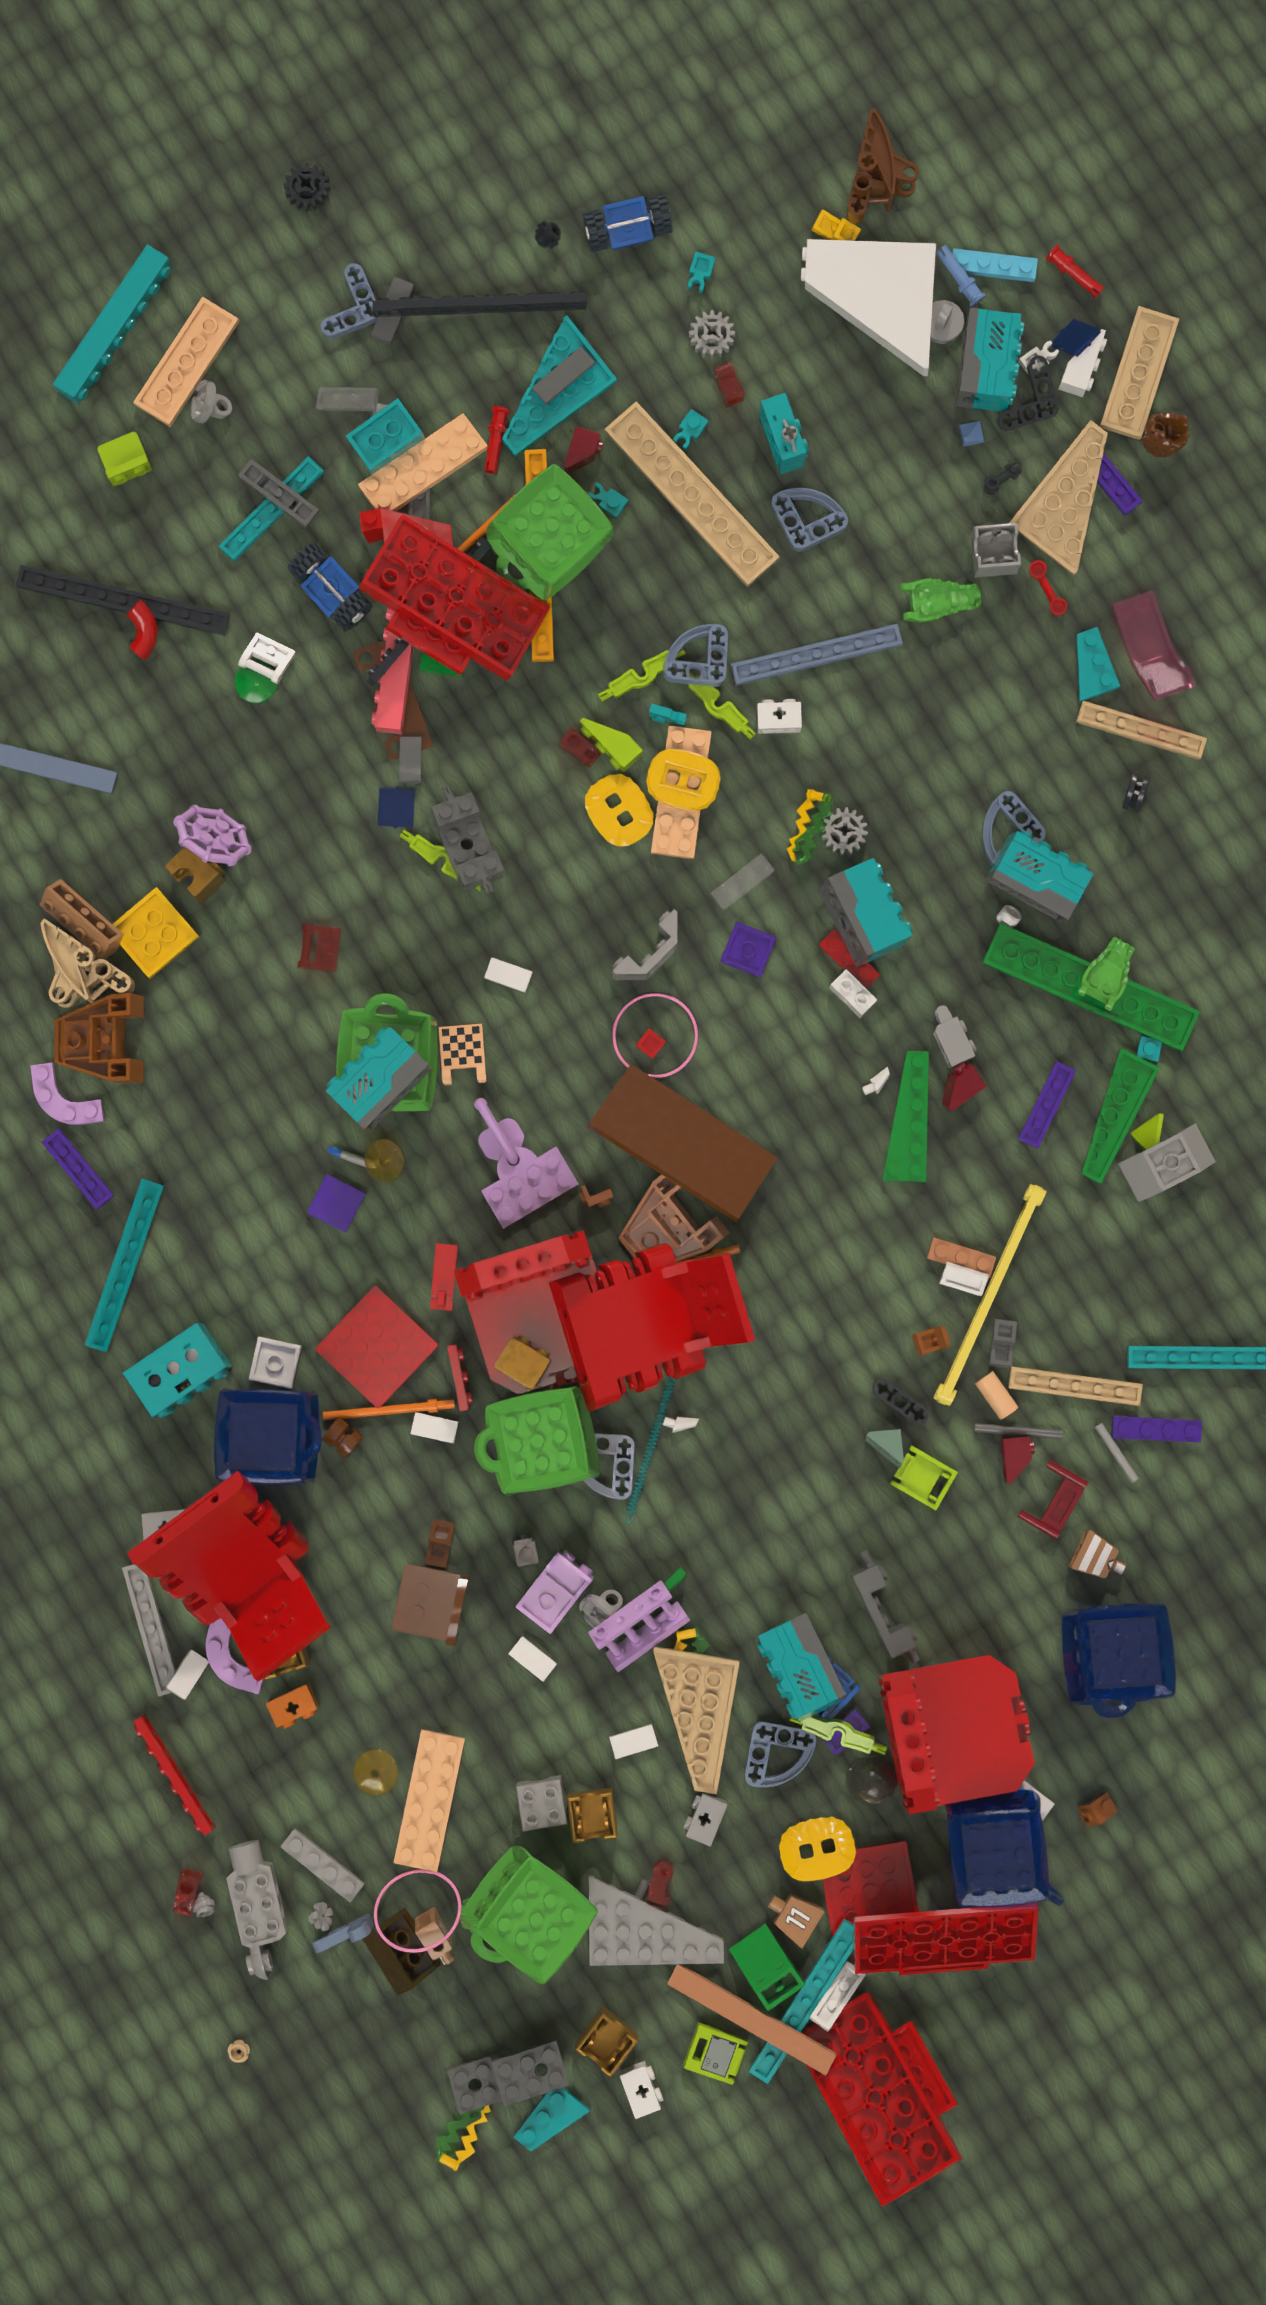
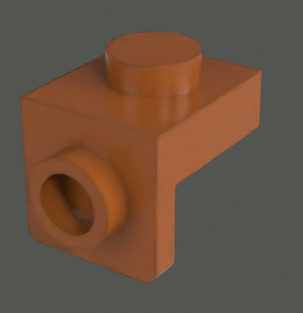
M585 1185L581 1186L582 1192L579 1193L583 1205L588 1203L589 1208L596 1205L599 1208L611 1204L610 1199L614 1198L611 1189L590 1197Z
M944 1325L912 1335L918 1356L950 1347L949 1334Z
M1108 1792L1102 1793L1089 1803L1081 1804L1077 1807L1080 1817L1087 1827L1101 1825L1118 1813Z

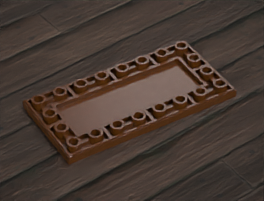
M630 1064L587 1126L735 1222L738 1221L777 1160V1157L632 1064Z

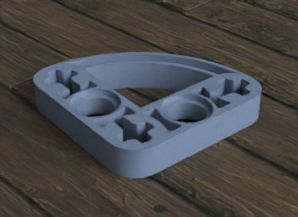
M791 488L776 493L772 498V510L790 546L795 551L807 550L842 533L847 528L848 517L844 510L835 500L822 492L809 488ZM777 499L786 501L784 504L786 512L784 514L780 505L776 506ZM791 500H808L818 503L829 510L831 514L804 526ZM787 517H793L797 523L794 527H788L785 525L784 520ZM835 518L843 520L840 527L838 524L831 526V532H829L828 526L835 522ZM817 526L823 527L825 530V534L821 537H817L813 533V529ZM798 530L799 538L805 539L803 545L795 543L797 537L794 532Z
M706 624L694 627L683 633L673 643L667 654L663 667L664 678L671 683L710 687L722 685L726 678L727 629L720 624ZM716 631L721 636L718 645H715L716 636L714 634ZM707 637L706 664L675 660L677 654L685 645L695 639ZM719 651L722 654V659L714 660L711 657V652ZM719 666L717 669V675L720 677L718 678V680H715L714 676L712 675L715 670V667ZM672 667L675 668V671L677 672L675 676H673L672 672L670 671ZM683 668L686 669V670H685V673H684V677H682V675H683V672H682ZM697 669L700 672V677L692 678L689 675V670Z
M1011 791L1001 793L992 803L984 818L982 844L991 865H993L999 852L996 853L992 841V825L999 809L1019 832L1021 830L1025 831L1023 828L1032 822L1031 829L1034 832L1040 831V839L1035 837L1032 839L1034 842L1039 843L1043 841L1046 835L1044 827L1016 794ZM1003 797L1012 799L1011 805L1013 808L1016 805L1020 808L1016 809L1011 815L1009 812L1012 808L1008 804L1006 806L1002 804L1004 801ZM1022 812L1026 814L1027 822L1024 824L1018 823L1015 819L1017 813ZM1028 828L1026 832L1032 834V831Z
M594 1433L596 1442L602 1437L609 1441V1447L606 1450H599L597 1448V1453L614 1455L612 1489L602 1485L594 1478L583 1481L594 1491L606 1497L619 1500L628 1498L632 1491L635 1448L633 1439L626 1435ZM623 1439H627V1443L631 1444V1448H627L626 1455L631 1454V1459L625 1457L617 1458L618 1453L622 1455V1448L618 1447V1444L622 1443ZM621 1461H626L630 1465V1469L626 1474H621L617 1470V1464ZM616 1475L619 1477H630V1480H625L624 1486L628 1488V1492H624V1496H620L619 1492L615 1490L616 1487L620 1486V1480L616 1481Z
M768 1721L756 1722L752 1729L745 1767L746 1782L753 1787H773L793 1779L806 1767L813 1755L816 1746L815 1734L804 1731L800 1727ZM762 1725L765 1726L767 1731H772V1727H777L774 1732L775 1740H771L772 1735L764 1734L763 1737H760L756 1730L761 1729ZM783 1729L791 1733L790 1739L786 1742L778 1739V1733ZM794 1731H798V1737H805V1734H809L812 1742L803 1745L802 1740L796 1739L797 1744H792ZM771 1744L803 1750L799 1759L790 1768L779 1774L765 1777ZM757 1747L765 1751L764 1757L760 1760L752 1756L753 1750ZM750 1762L763 1764V1768L758 1766L757 1772L761 1777L756 1778L755 1782L748 1776L749 1773L754 1771V1765H750Z

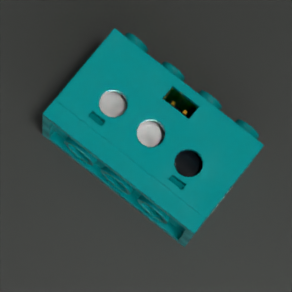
M195 1323L123 1372V1375L152 1417L165 1418L175 1411L173 1407L176 1405H185L193 1399L192 1394L195 1392L202 1393L212 1386L210 1384L211 1381L214 1379L215 1381L221 1380L229 1375L230 1372L228 1370L232 1368V1365L203 1323Z

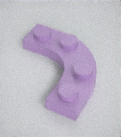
M54 1063L31 1065L35 1097L41 1108L49 1116L70 1125L105 1122L101 1099L86 1102H69L58 1091Z
M219 1618L210 1624L206 1638V1653L211 1668L222 1681L230 1686L260 1694L264 1678L257 1682L253 1678L248 1666H244L235 1660L229 1647L231 1632L223 1620Z

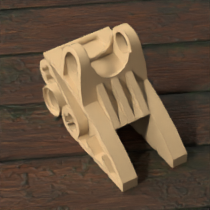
M45 918L42 920L40 925L43 938L52 956L55 976L49 989V997L53 1002L63 1008H70L77 1002L80 996L90 1003L95 1002L96 998L108 987L119 994L132 993L134 991L135 983L127 974L108 961L100 959L89 948ZM108 969V972L103 975V972ZM118 979L125 982L127 986L125 988L121 987L117 983ZM101 982L104 983L99 989L93 992V989L97 985H99ZM56 988H58L55 999L53 996V992ZM65 992L64 997L60 999L61 995ZM72 996V999L68 1004H63Z

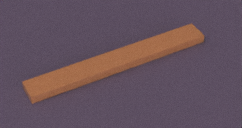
M682 1964L676 1965L667 1983L674 1989L824 2075L827 2074L837 2055L834 2051Z

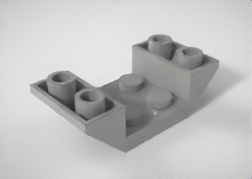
M675 909L671 913L666 911L659 919V933L665 938L656 946V952L652 956L648 954L641 961L642 965L640 967L629 956L625 959L619 958L613 965L612 973L615 980H647L677 950V911Z
M1196 1123L1151 1148L1118 1163L1137 1202L1169 1189L1216 1162Z

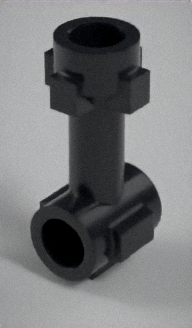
M1015 462L1013 464L1009 463L1005 466L1006 471L999 476H989L984 481V492L994 495L998 492L999 485L1010 478L1016 480L1021 474L1020 467Z

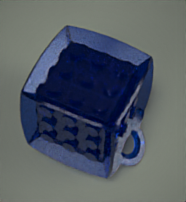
M228 1388L220 1391L214 1433L215 1478L218 1482L226 1480L237 1471L251 1484L256 1485L300 1483L310 1485L314 1482L318 1453L322 1443L319 1398L316 1391L304 1392L279 1389L232 1390Z
M1117 1604L1080 1610L1070 1609L1063 1614V1662L1069 1698L1074 1705H1092L1098 1715L1105 1718H1117L1129 1713L1134 1708L1136 1702L1156 1698L1170 1699L1176 1693L1175 1653L1169 1615L1164 1604ZM1123 1701L1117 1707H1108L1104 1704V1702Z
M1018 1789V1791L945 1804L955 1888L954 1897L960 1907H1007L1036 1903L1047 1899L1058 1906L1062 1905L1065 1901L1064 1897L1049 1882L1046 1840L1040 1813L1041 1801L1039 1795L1034 1790Z

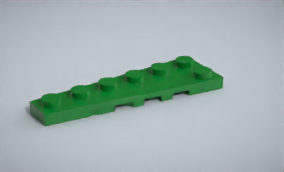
M1122 1048L1118 1052L1080 1173L1098 1184L1102 1183L1160 1069Z
M928 1051L906 1052L882 1181L926 1182Z

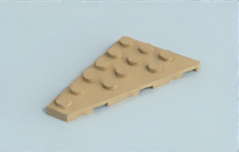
M1092 420L1089 421L1009 522L1017 523L1018 532L1074 576L1078 571L1108 434Z
M654 1646V1656L694 1790L717 1794L739 1660Z

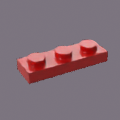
M835 930L819 943L818 946L843 971L847 969L866 989L880 976L869 963L856 967L842 937Z
M456 1344L450 1345L447 1348L460 1411L469 1410V1405L473 1404L471 1392L466 1391L465 1383H469L467 1371L462 1370L461 1361H464L462 1348L458 1349Z

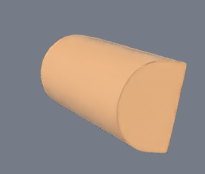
M993 1371L974 1383L1000 1420L1018 1408Z

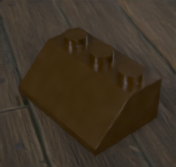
M406 1908L401 1909L379 1924L381 1932L391 1943L407 1949L425 1948L415 1933V1922ZM376 1927L372 1929L368 1936L362 1939L397 1996L413 1989L441 1965L438 1959L432 1960L427 1951L410 1953L391 1947L381 1938Z

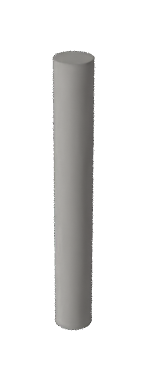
M1103 1423L1095 1426V1429L1130 1482L1133 1483L1138 1480V1476Z

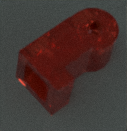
M731 362L714 367L717 385L725 407L743 402L745 393L739 384Z
M572 727L558 744L561 749L577 758L588 768H591L601 755L593 745Z
M662 1859L655 1864L646 1901L665 1906L669 1905L670 1894L665 1892L668 1881L672 1878L674 1872L670 1861Z
M185 1868L179 1875L174 1899V1913L192 1915L193 1905L203 1876L202 1872Z

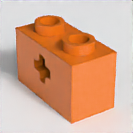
M309 1682L266 1703L276 1728L283 1726L284 1729L296 1724L295 1719L301 1716L305 1720L315 1715V1710L320 1707ZM291 1702L294 1705L298 1704L299 1707L296 1709V1712L295 1710H289Z

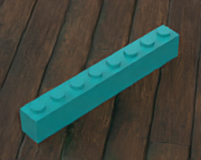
M146 245L54 381L53 386L58 393L77 405L87 398L90 387L99 380L102 369L105 365L110 364L115 350L123 345L127 332L135 327L136 319L140 313L146 311L150 298L158 293L161 282L170 275L172 265L167 256Z

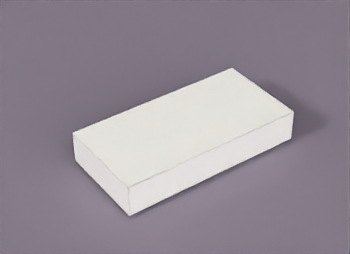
M491 958L484 978L526 993L533 972Z
M946 1262L940 1284L982 1297L989 1274Z
M415 1412L411 1434L454 1443L459 1422Z
M523 1636L509 1652L511 1657L541 1681H544L557 1665L554 1660Z
M190 1649L165 1688L185 1700L209 1661Z
M652 1724L609 1737L615 1759L658 1746Z

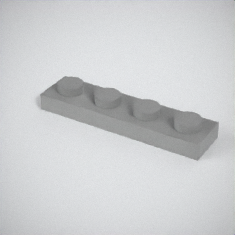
M296 1828L281 1845L282 1849L349 1902L353 1900L365 1884Z

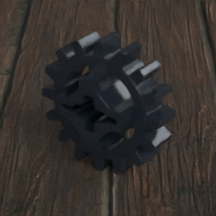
M306 163L305 168L298 164V170L291 168L292 175H286L287 182L284 183L286 198H289L290 204L296 203L298 210L304 206L306 211L309 210L310 206L317 210L316 204L318 203L323 206V198L328 199L327 192L331 191L330 184H328L329 178L325 176L324 170L318 171L316 164L313 168H310L309 163ZM296 182L297 186L295 187V191H293V187ZM321 183V188L318 192L317 188L320 187L319 184Z

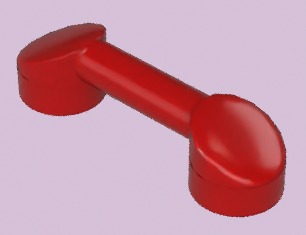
M1036 560L1029 567L1030 576L1039 582L1050 602V613L1054 616H1061L1067 610V603L1063 598H1057L1045 576L1046 564L1043 561Z

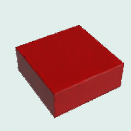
M648 1029L635 1046L653 1060L666 1041Z

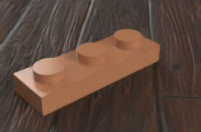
M933 1237L926 1259L945 1265L946 1262H950L989 1274L990 1278L996 1257Z

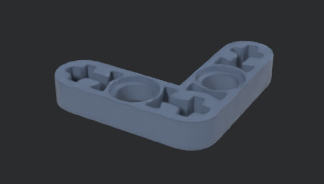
M349 264L344 271L347 284L357 306L322 321V334L327 339L339 338L374 324L377 321L378 317H374V315L370 317L367 314L365 304L369 303L370 309L373 311L372 300H375V297L362 267L358 264ZM352 271L358 273L357 276L360 283L356 284L354 277L351 276ZM366 289L368 295L365 298H359L356 295L357 291ZM348 316H354L357 320L355 324L347 325L345 319ZM339 320H341L343 329L340 328ZM328 325L334 327V332L328 330Z
M366 1914L315 1939L311 1943L316 1953L322 1952L349 1938L353 1943L368 1936L375 1924L371 1915Z

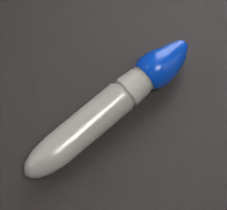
M338 1147L327 1148V1151L334 1157H341L344 1160L370 1169L378 1168L377 1163L370 1159L342 1151Z

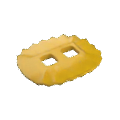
M667 749L659 752L651 761L646 779L648 792L655 800L672 806L675 809L696 812L708 808L715 800L721 781L719 769L712 760L699 754L679 749ZM669 770L680 773L678 784L674 785L666 782ZM689 776L701 778L698 790L687 788Z
M622 774L608 775L592 785L585 795V808L594 826L609 843L615 846H629L639 841L648 834L653 825V811L644 793L630 777ZM616 793L622 802L611 809L605 802V799ZM628 811L633 821L623 827L618 822L617 817Z
M834 1817L809 1819L789 1827L782 1834L779 1845L784 1869L792 1878L799 1881H815L838 1875L846 1871L853 1864L856 1854L851 1829L843 1820ZM833 1839L836 1848L835 1852L824 1854L821 1842ZM811 1844L814 1856L802 1859L799 1847Z

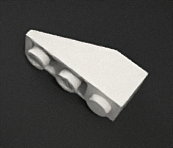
M1101 329L1068 362L1058 390L1080 397L1084 396L1086 390L1090 391L1094 381L1093 378H1090L1092 371L1096 372L1100 363V359L1097 358L1099 351L1103 352L1107 339L1104 338L1106 330Z

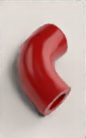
M138 600L126 614L136 627V637L129 648L146 661L157 644L158 627L154 614L143 601Z

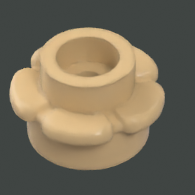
M236 2040L228 2047L229 2058L233 2062L246 2061L250 2053L249 2045L245 2044L242 2040Z

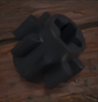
M544 220L537 225L538 229L535 230V240L539 246L544 248L549 246L552 249L559 244L561 230L556 223L551 221L547 223Z

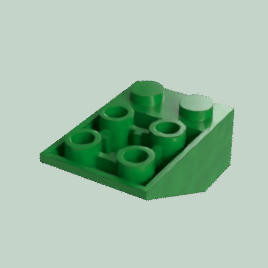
M766 1923L729 1948L767 2011L805 1986L803 1978Z

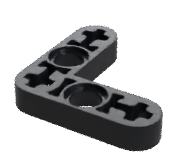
M1034 356L1027 363V371L1035 402L1000 413L997 418V424L1001 430L1008 431L1052 418L1058 413L1059 405L1049 365L1043 356ZM1035 360L1038 363H1042V367L1039 368L1040 375L1045 373L1046 377H1040L1035 380L1034 376L1039 375L1038 370L1032 367L1035 364ZM1040 381H1045L1048 384V391L1046 393L1038 391L1037 385ZM1046 402H1048V405L1053 406L1050 414L1048 411L1039 413L1041 418H1038V410L1035 405H1038V409L1045 407ZM1026 408L1033 411V418L1030 421L1025 420L1022 416L1023 410ZM1006 414L1008 418L1014 416L1018 418V420L1010 422L1009 427L1002 422Z

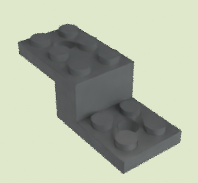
M556 2039L514 2053L512 2048H508L447 2068L459 2114L499 2101H503L505 2107L569 2085ZM539 2063L547 2066V2071L543 2075H538L534 2071L535 2066ZM474 2078L481 2081V2087L477 2090H471L468 2086L469 2081Z

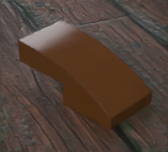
M433 1519L425 1566L447 1569L455 1523Z

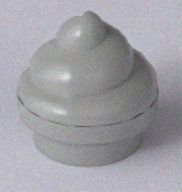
M203 1892L199 1893L194 1901L193 1912L196 1913L197 1917L213 1914L214 1900L210 1899Z

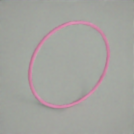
M649 993L634 998L621 1009L613 1026V1045L620 1061L628 1068L630 1065L622 1058L616 1044V1028L623 1012L637 1000L651 996L665 997L681 1005L689 1014L694 1026L695 1040L693 1049L687 1060L677 1069L661 1075L648 1074L652 1078H662L680 1071L691 1060L697 1047L698 1029L692 1013L681 1001L666 994Z
M424 1869L407 1871L392 1879L380 1892L374 1907V1923L381 1938L391 1947L410 1953L427 1951L443 1943L455 1930L461 1916V1898L456 1886L443 1874ZM413 1873H430L443 1878L453 1888L458 1900V1914L455 1923L445 1937L431 1946L420 1949L399 1947L391 1943L379 1928L377 1910L380 1899L387 1888L398 1879Z

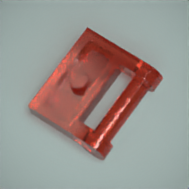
M303 924L302 932L304 934L301 958L298 961L297 968L336 972L341 928ZM312 933H318L315 961L309 962Z

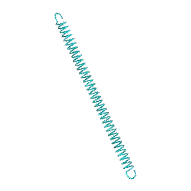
M667 1379V1381L671 1383H666V1385H675V1383L672 1381H676V1379ZM670 1386V1387H664L665 1389H667V1388L674 1389V1387H672V1386ZM669 1390V1391H663L664 1393H666V1392L673 1393V1391H671V1390ZM670 1394L662 1395L664 1398H667L665 1396L671 1397ZM667 1398V1399H661V1401H663V1402H665V1403H659V1404L662 1405V1406H664V1407H658V1408H659V1409H661V1408L667 1409L668 1407L665 1406V1405H663V1404L669 1405V1403L666 1402V1401H664V1400L670 1401V1399H669V1398ZM661 1418V1419H655V1421H657V1422H659V1423H653V1424L656 1425V1426H658V1427H652V1428H653V1429H655V1428L661 1429L662 1427L659 1426V1425H657V1424L662 1425L663 1423L660 1422V1421H658V1420L664 1421V1419H663V1418ZM655 1438V1439H648L649 1441H651V1442H653V1443H647L648 1445H650V1446H652V1447H646V1448H647V1449H649V1448H655V1447H654L653 1445H651V1444H655V1445H656L657 1443L654 1442V1441H652V1440H656V1441H657L658 1439H657V1438ZM649 1449L651 1451H645L646 1453L654 1452L652 1449ZM649 1458V1459H642L643 1461H645V1462H647V1463H642V1462H641V1464L644 1465V1466H646V1467H641V1466H640V1468H641V1469H643V1468H649V1467H648L647 1465H645V1464H651V1463L648 1462V1461H646V1460H652V1459H651V1458ZM636 1478V1480L639 1481V1482H641V1483H636V1482H635V1484L638 1485V1486H640V1487H635V1486H634L633 1488H635V1489H637V1488H643L641 1485H639V1484H644V1483H643L642 1481H640V1480H646V1479H645V1478H643V1479H637V1478ZM631 1494V1496L634 1497V1498H636V1499H631V1498H630V1500L633 1501V1502H635V1503H630V1502H629V1504H630V1505H632V1504H638V1503H637L636 1501H634V1500H639V1498H637V1497H635V1496H641V1495H640V1494H638V1495H633V1494Z

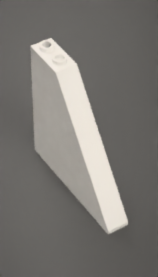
M807 239V247H803L802 261H806V268L801 269V281H805V289L921 375L928 376L936 244Z

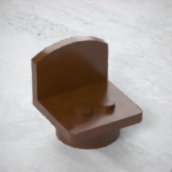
M413 1564L405 1565L392 1628L395 1631L446 1641L445 1645L455 1646L459 1636L457 1632L464 1597L471 1576Z

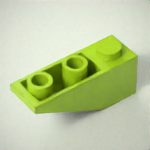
M585 718L580 720V726L582 727L580 731L586 738L589 739L591 737L596 742L595 747L601 754L606 753L611 758L609 762L616 770L620 768L625 772L643 756V750L628 734Z

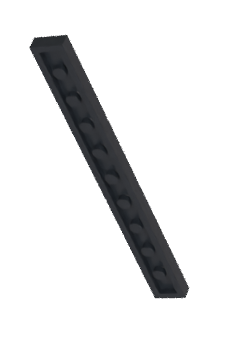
M572 291L569 294L550 292L539 295L532 292L527 295L509 293L505 296L487 294L484 297L465 295L458 298L446 295L441 298L423 296L420 299L401 297L398 300L379 298L372 300L374 317L586 310L587 293Z
M481 537L474 545L477 550L473 554L468 553L467 555L479 562L491 547L488 539ZM397 637L394 641L397 645L393 650L388 648L381 656L383 662L379 666L375 663L369 670L368 674L370 677L366 682L373 687L407 648L409 643Z
M24 565L20 567L16 586L21 589L128 613L134 604L141 600L154 614L155 620L223 636L226 635L230 614Z

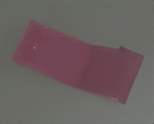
M1153 590L1111 605L1131 666L1154 701L1196 687L1190 667L1184 665L1172 647Z

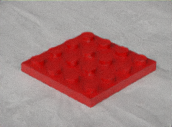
M375 1285L315 1350L376 1408H380L431 1355L439 1344Z
M906 1840L855 1848L854 1862L846 1871L822 1879L832 1937L843 1919L854 1924V1917L919 1912Z

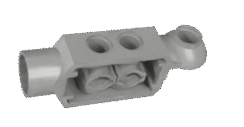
M252 1840L228 1848L233 1872L226 1879L241 1943L243 1946L249 1947L250 1955H246L248 1972L250 1975H256L261 1979L269 1980V1971H273V1962L269 1949H264V1944L280 1940L289 1928L274 1865L272 1862L263 1860L259 1840Z

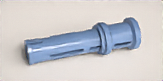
M944 245L941 248L942 251L938 250L935 254L958 283L959 292H963L970 302L969 306L972 308L983 300L986 294L979 290L975 284L976 280L972 277L969 278L948 246Z

